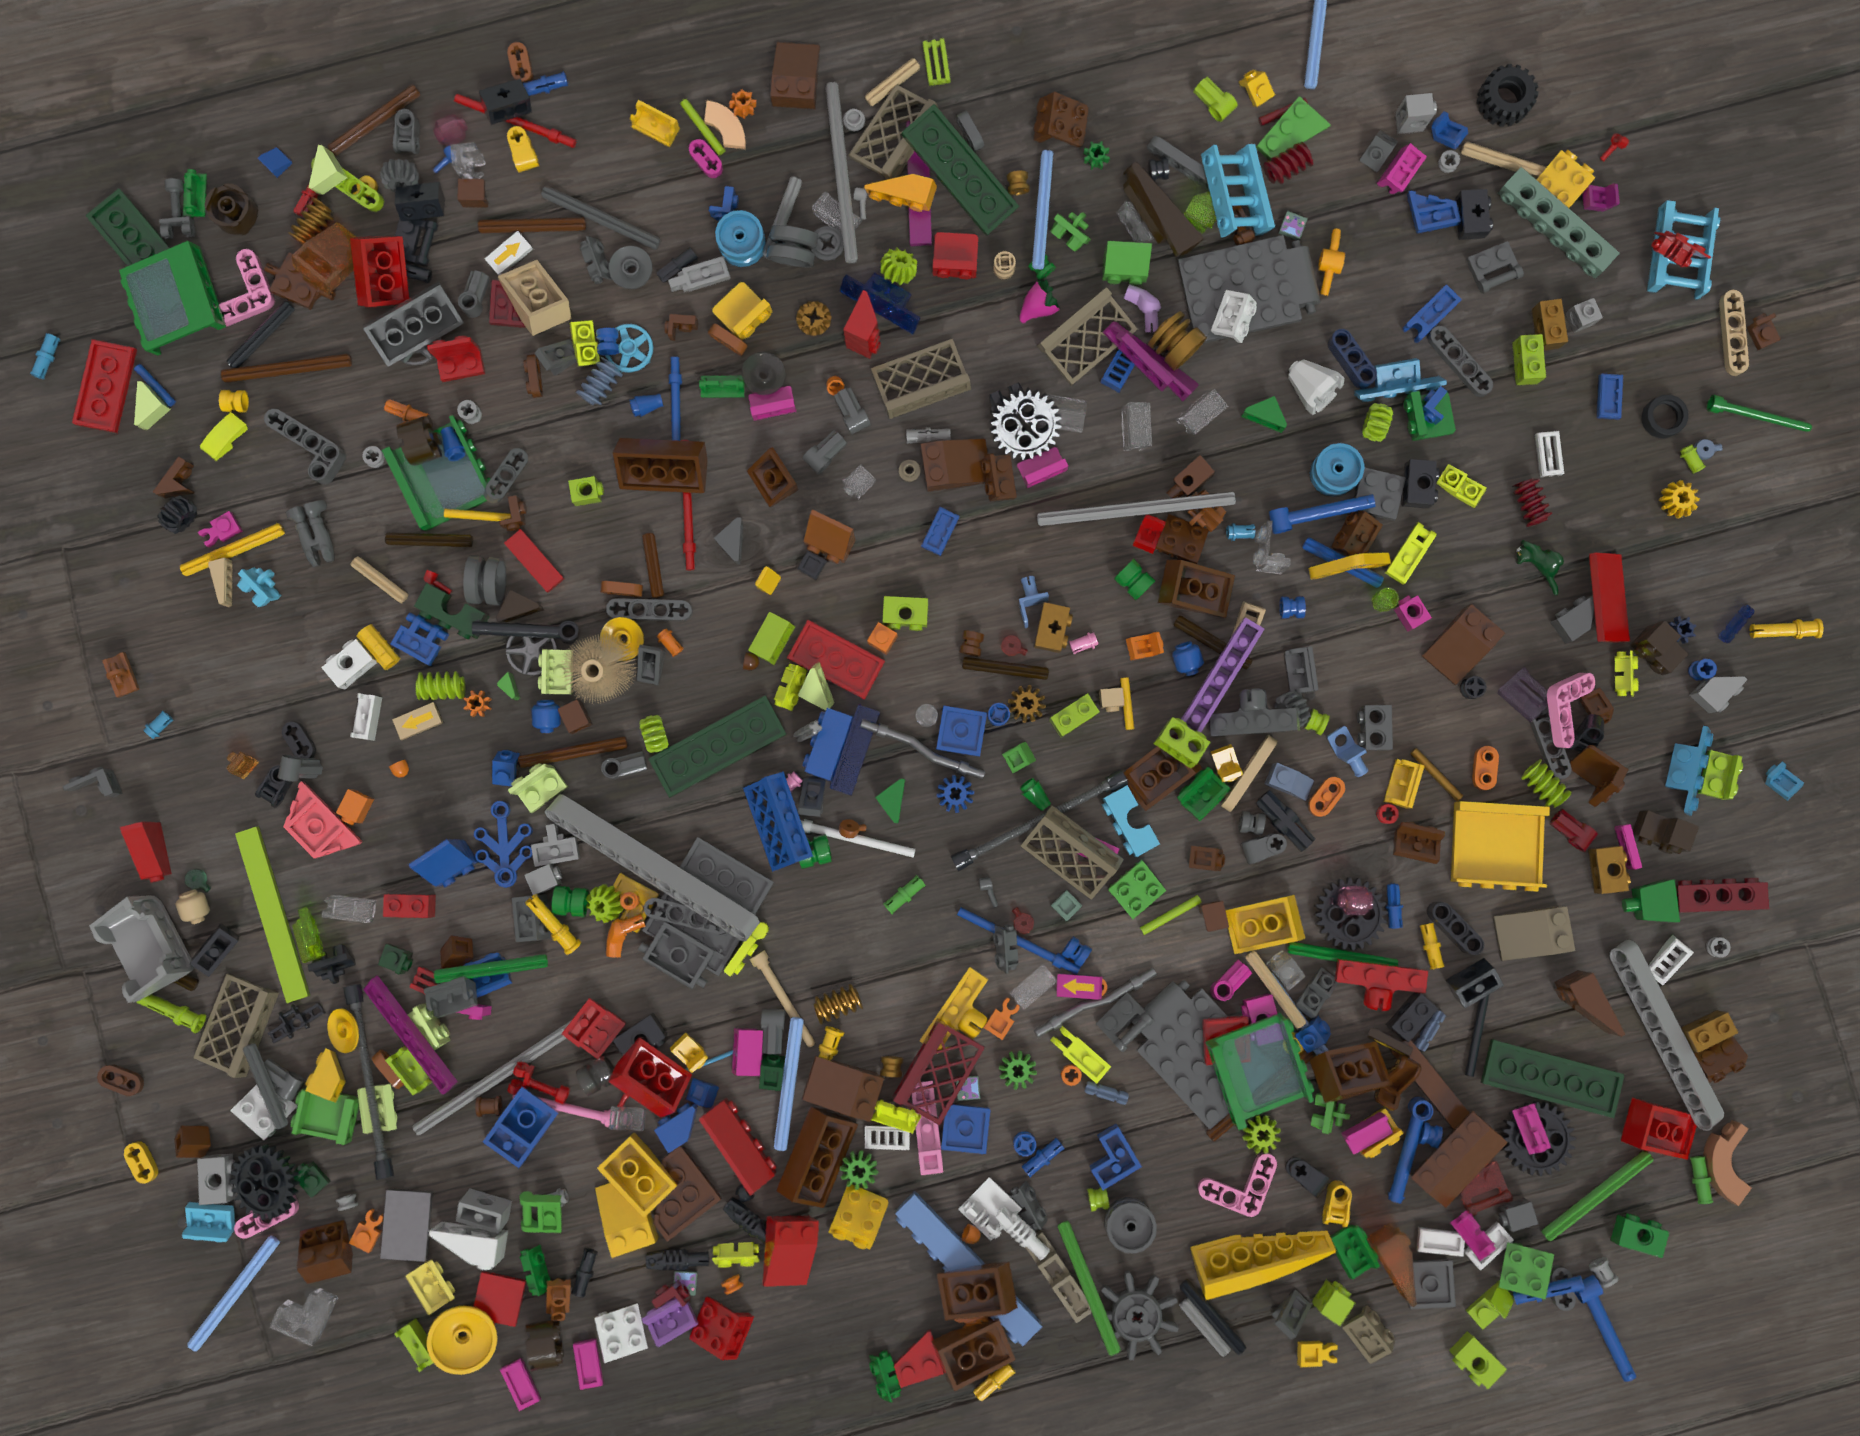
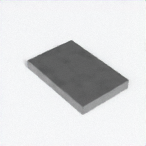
M401 1189L386 1190L380 1259L427 1261L433 1192Z

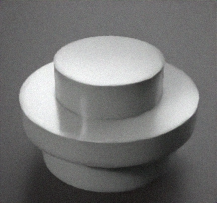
M857 109L847 111L843 118L844 125L850 131L860 130L865 124L864 114Z

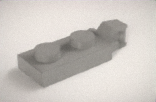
M721 256L683 268L682 271L678 272V277L669 279L668 282L672 292L683 289V292H690L731 278L724 257Z

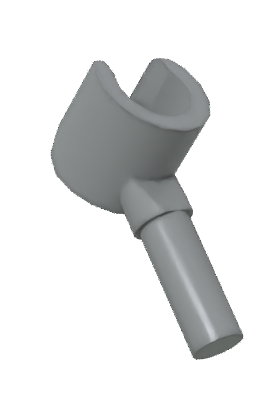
M856 187L854 200L860 201L861 220H865L867 192L863 188Z

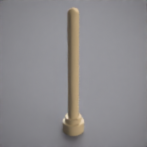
M764 950L749 959L754 967H757L758 970L761 969L790 1019L792 1017H800L769 967V956ZM803 1024L802 1038L808 1047H813L815 1041L805 1024Z

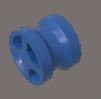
M1424 1122L1418 1143L1422 1145L1427 1143L1433 1148H1438L1443 1134L1442 1127L1438 1125L1433 1127L1429 1123Z
M1021 1131L1014 1137L1013 1145L1019 1155L1029 1156L1035 1152L1036 1141L1030 1132Z

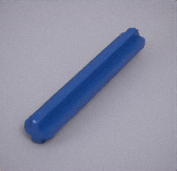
M1307 538L1302 547L1327 562L1345 558L1342 554L1311 538ZM1368 568L1346 571L1376 588L1380 587L1384 580L1383 576Z

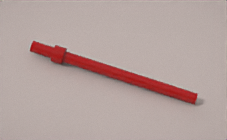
M460 94L455 95L454 101L456 103L485 113L481 102ZM519 117L505 121L544 136L550 142L562 143L572 148L576 146V139L563 135L559 130L553 128L550 130Z
M683 492L685 535L683 553H685L686 570L692 571L695 570L694 553H696V543H694L692 493Z

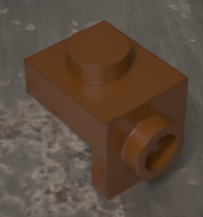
M515 495L508 497L511 519L499 521L500 526L507 529V531L518 530L520 526L526 525L524 514H527L526 504Z

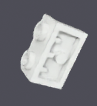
M1226 290L1211 332L1216 335L1234 338L1237 342L1242 343L1244 337L1248 334L1249 323L1256 312L1257 302L1249 294Z

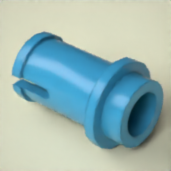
M1232 523L1231 526L1226 528L1227 539L1232 541L1240 538L1254 539L1255 530L1253 529H1255L1254 524L1235 525Z
M162 711L150 724L145 725L146 728L143 731L154 739L159 737V733L174 720L169 714Z

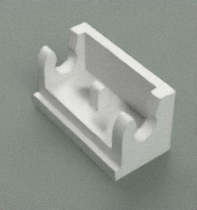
M358 693L357 698L359 699L353 733H351L350 737L375 741L382 697Z

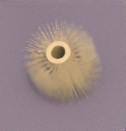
M604 634L603 643L602 636L600 641L599 635L598 642L597 639L594 642V637L593 641L591 637L590 641L588 639V642L585 639L587 644H582V649L578 647L579 650L577 651L579 653L576 655V659L571 657V661L574 662L563 669L572 670L565 673L577 672L564 677L581 674L579 675L581 677L567 685L577 682L578 688L582 685L583 687L580 690L584 691L583 694H588L589 696L591 692L592 704L594 691L595 698L597 691L600 694V702L601 695L602 699L603 695H605V700L606 696L608 698V694L611 698L613 693H617L616 689L619 691V683L623 685L624 681H626L624 677L621 678L619 676L623 675L625 679L626 677L631 679L632 677L629 678L626 675L634 672L627 673L628 670L620 672L623 670L622 668L632 666L625 663L633 660L617 663L619 662L617 660L630 653L623 654V649L620 654L619 650L622 645L620 647L616 646L615 643L617 641L613 642L612 639L609 642L612 644L607 642L605 648Z

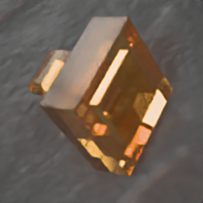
M232 751L227 757L231 763L226 769L231 774L245 779L259 762L248 754L240 752L237 755Z

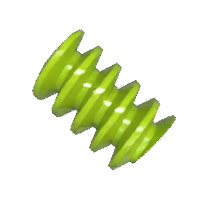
M448 671L445 672L444 678L441 677L440 672H436L435 678L432 677L431 672L427 673L426 678L423 677L422 672H419L416 680L417 699L420 700L422 697L423 700H428L431 697L432 700H437L440 697V699L445 700L447 697L455 699L456 696L459 699H463L465 696V679L463 676L459 677L457 671H454L453 678H450Z
M1540 759L1524 772L1521 779H1530L1527 784L1528 787L1536 785L1533 793L1542 792L1538 799L1547 798L1546 807L1553 805L1554 808L1558 807L1570 797L1572 792L1569 790L1564 791L1566 785L1563 783L1558 784L1560 779L1558 777L1552 778L1554 772L1552 770L1546 771L1548 765L1545 763L1540 764L1542 761Z

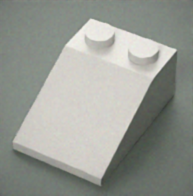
M440 1222L429 1231V1236L469 1264L478 1265V1269L490 1270L491 1267L494 1268L504 1258L508 1230H501L499 1234L469 1225Z

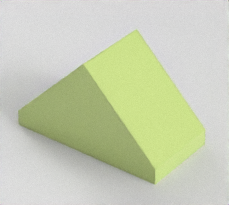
M318 145L308 188L323 195L345 180L347 176L333 152L322 145Z
M137 381L134 425L143 430H148L171 409L150 386Z
M819 662L810 669L798 696L826 710L827 708L830 709L835 702Z

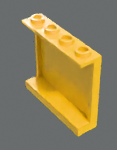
M1454 802L1451 882H1458L1459 887H1472V883H1480V888L1494 889V884L1503 885L1502 889L1516 890V886H1525V891L1539 892V887L1547 888V884H1542L1545 816H1549L1550 807Z

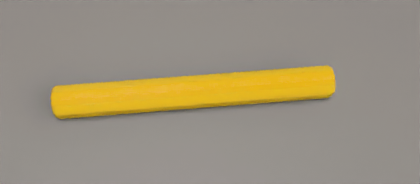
M279 523L181 564L180 570L185 576L192 575L208 568L210 561L221 558L229 559L284 535V528Z

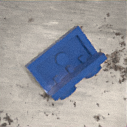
M498 952L490 953L484 958L466 963L464 966L506 959ZM510 973L470 978V980L476 983L477 998L512 983Z

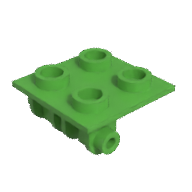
M1143 860L1138 863L1136 862L1133 868L1128 872L1126 871V874L1121 875L1120 879L1113 885L1110 884L1108 888L1111 895L1117 899L1132 919L1137 917L1166 892L1165 888Z
M1507 1242L1499 1288L1546 1300L1554 1254L1525 1247L1520 1243L1514 1242L1513 1244Z

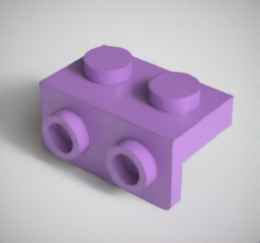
M674 1296L666 1302L667 1304L657 1309H651L647 1312V1316L642 1318L643 1323L648 1325L657 1347H661L698 1325L689 1302L682 1307Z

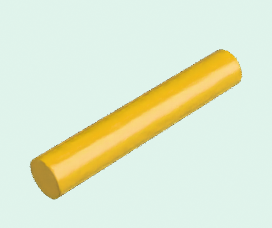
M1120 678L1124 695L1125 729L1132 730L1134 729L1129 678Z

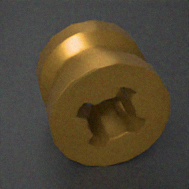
M1013 171L1007 174V181L1010 184L1008 193L1010 195H1023L1030 191L1027 184L1028 172Z
M881 1056L883 1068L880 1070V1075L902 1077L900 1067L903 1064V1058Z

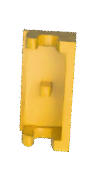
M638 100L636 103L637 112L635 115L631 114L630 117L631 127L670 147L680 130L677 119Z
M1396 759L1383 802L1406 809L1413 808L1424 765Z

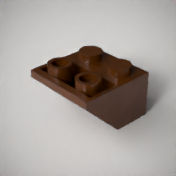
M345 1220L300 1231L297 1271L307 1284L352 1273L353 1252L351 1244H349L350 1239Z

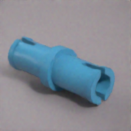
M46 333L40 351L36 352L37 359L30 372L31 375L45 379L50 363L54 362L55 357L53 355L60 342V338Z

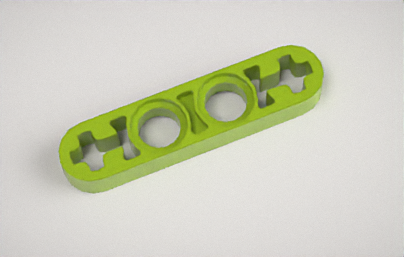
M315 158L312 160V163H311V168H312V170H313V165H314ZM343 169L347 178L335 187L368 210L373 212L379 211L384 205L383 196ZM355 184H360L359 193L353 195L351 192L352 187ZM366 194L376 200L374 204L364 198Z

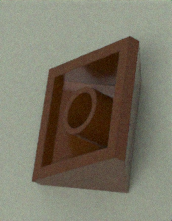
M773 447L769 448L747 470V473L769 507L776 505L798 491L796 482Z

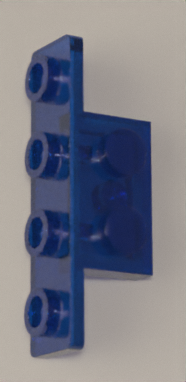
M874 273L865 285L847 274L843 277L840 287L841 293L858 301L862 291H866L875 313L909 333H915L920 317L904 308L911 298V293L894 283L892 284V282L884 279L877 273Z

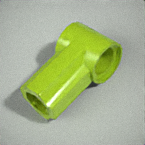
M1208 77L1204 78L1194 89V93L1209 107L1210 114L1219 122H1222L1238 107L1235 98L1228 92L1223 93Z

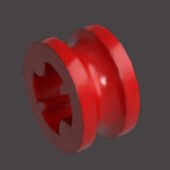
M1384 804L1377 809L1376 815L1381 823L1391 824L1398 819L1399 812L1394 805ZM1386 808H1389V811L1393 813L1389 820H1386V817L1382 815Z

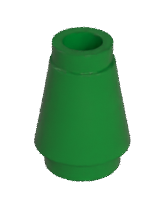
M1032 777L1020 787L1021 794L1039 808L1040 811H1043L1051 804L1039 780L1036 781Z

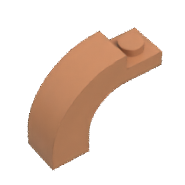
M1731 1120L1730 1123L1723 1127L1721 1136L1713 1133L1710 1134L1705 1144L1703 1156H1705L1708 1176L1711 1177V1182H1709L1711 1186L1728 1202L1739 1206L1751 1190V1187L1735 1174L1731 1158L1735 1147L1748 1131V1128L1741 1123Z

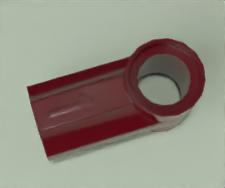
M1560 809L1549 823L1568 838V842L1573 847L1582 852L1587 850L1598 835L1592 827L1585 823H1580L1564 809Z

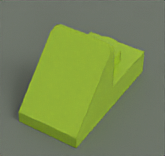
M1500 1281L1496 1282L1465 1310L1482 1330L1499 1315L1505 1319L1515 1300L1508 1290L1499 1288Z

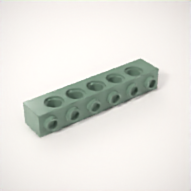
M1522 167L1498 192L1503 202L1513 206L1519 216L1529 220L1538 232L1545 234L1555 247L1561 248L1571 261L1577 262L1587 275L1594 278L1598 277L1620 254ZM1520 193H1525L1528 199H1524ZM1537 207L1542 208L1543 211H1544V214H1543V213H1540V212L1537 210ZM1553 221L1558 222L1560 224V228L1556 227ZM1570 235L1574 236L1577 242H1573L1570 239ZM1586 250H1590L1593 257L1589 256Z

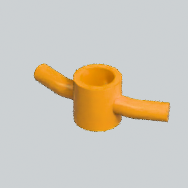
M1340 229L1332 230L1330 248H1323L1319 258L1318 270L1325 271L1320 294L1329 295L1333 273L1340 274L1343 268L1345 252L1338 251Z

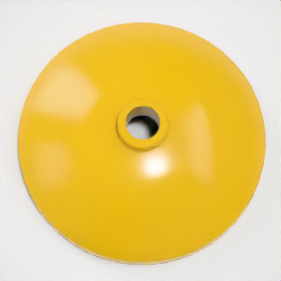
M457 1306L446 1310L432 1323L427 1336V1350L433 1363L447 1373L458 1375L472 1373L482 1368L493 1356L497 1345V1330L494 1322L484 1311L472 1306ZM464 1331L467 1333V1335L465 1337L459 1336V1333Z

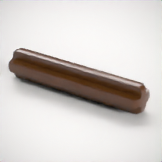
M653 533L643 534L642 538L651 595L653 598L664 596L656 540Z

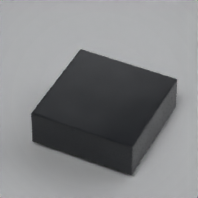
M807 550L797 570L817 581L827 561Z

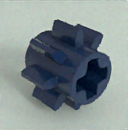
M1678 616L1674 618L1675 623H1668L1681 635L1676 642L1681 640L1682 644L1688 643V637L1696 636L1693 633L1696 625L1689 622L1690 617L1682 620Z

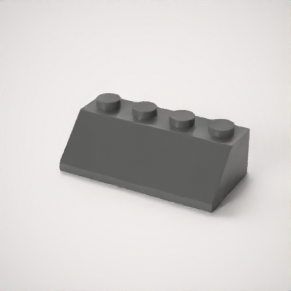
M438 281L363 324V330L389 367L459 327L464 322Z

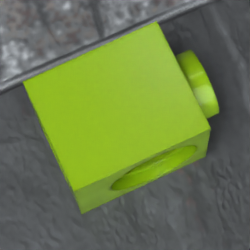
M595 476L568 481L571 500L575 506L602 502L601 495H604L602 482H598ZM591 486V494L584 496L582 494L583 489Z

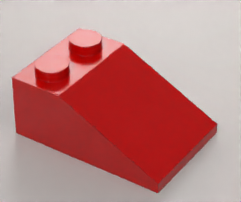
M1632 1098L1620 1141L1639 1149L1688 1160L1697 1125L1690 1113Z
M767 1216L762 1286L807 1285L818 1242V1220L811 1216Z

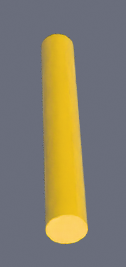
M444 509V517L498 522L511 519V514Z

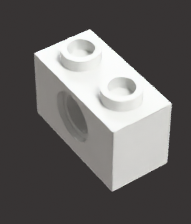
M357 639L345 643L342 647L343 650L337 655L333 654L327 658L326 664L321 667L338 688H348L377 664V660L369 654L370 652ZM351 657L353 664L351 667L346 668L345 662Z

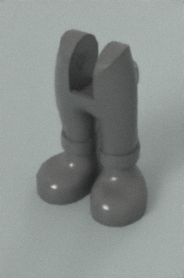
M324 500L304 504V507L298 506L287 510L286 516L289 520L295 522V529L304 554L314 568L321 564L318 550H321L322 556L327 563L334 561L333 545L329 533L324 526L323 518L320 517V513L327 508L326 502ZM306 515H308V517H309V522H310V525H311V527H312V529H313V533H314V536H315L314 539H313L312 534H311V532H310L308 522H306V519H305Z

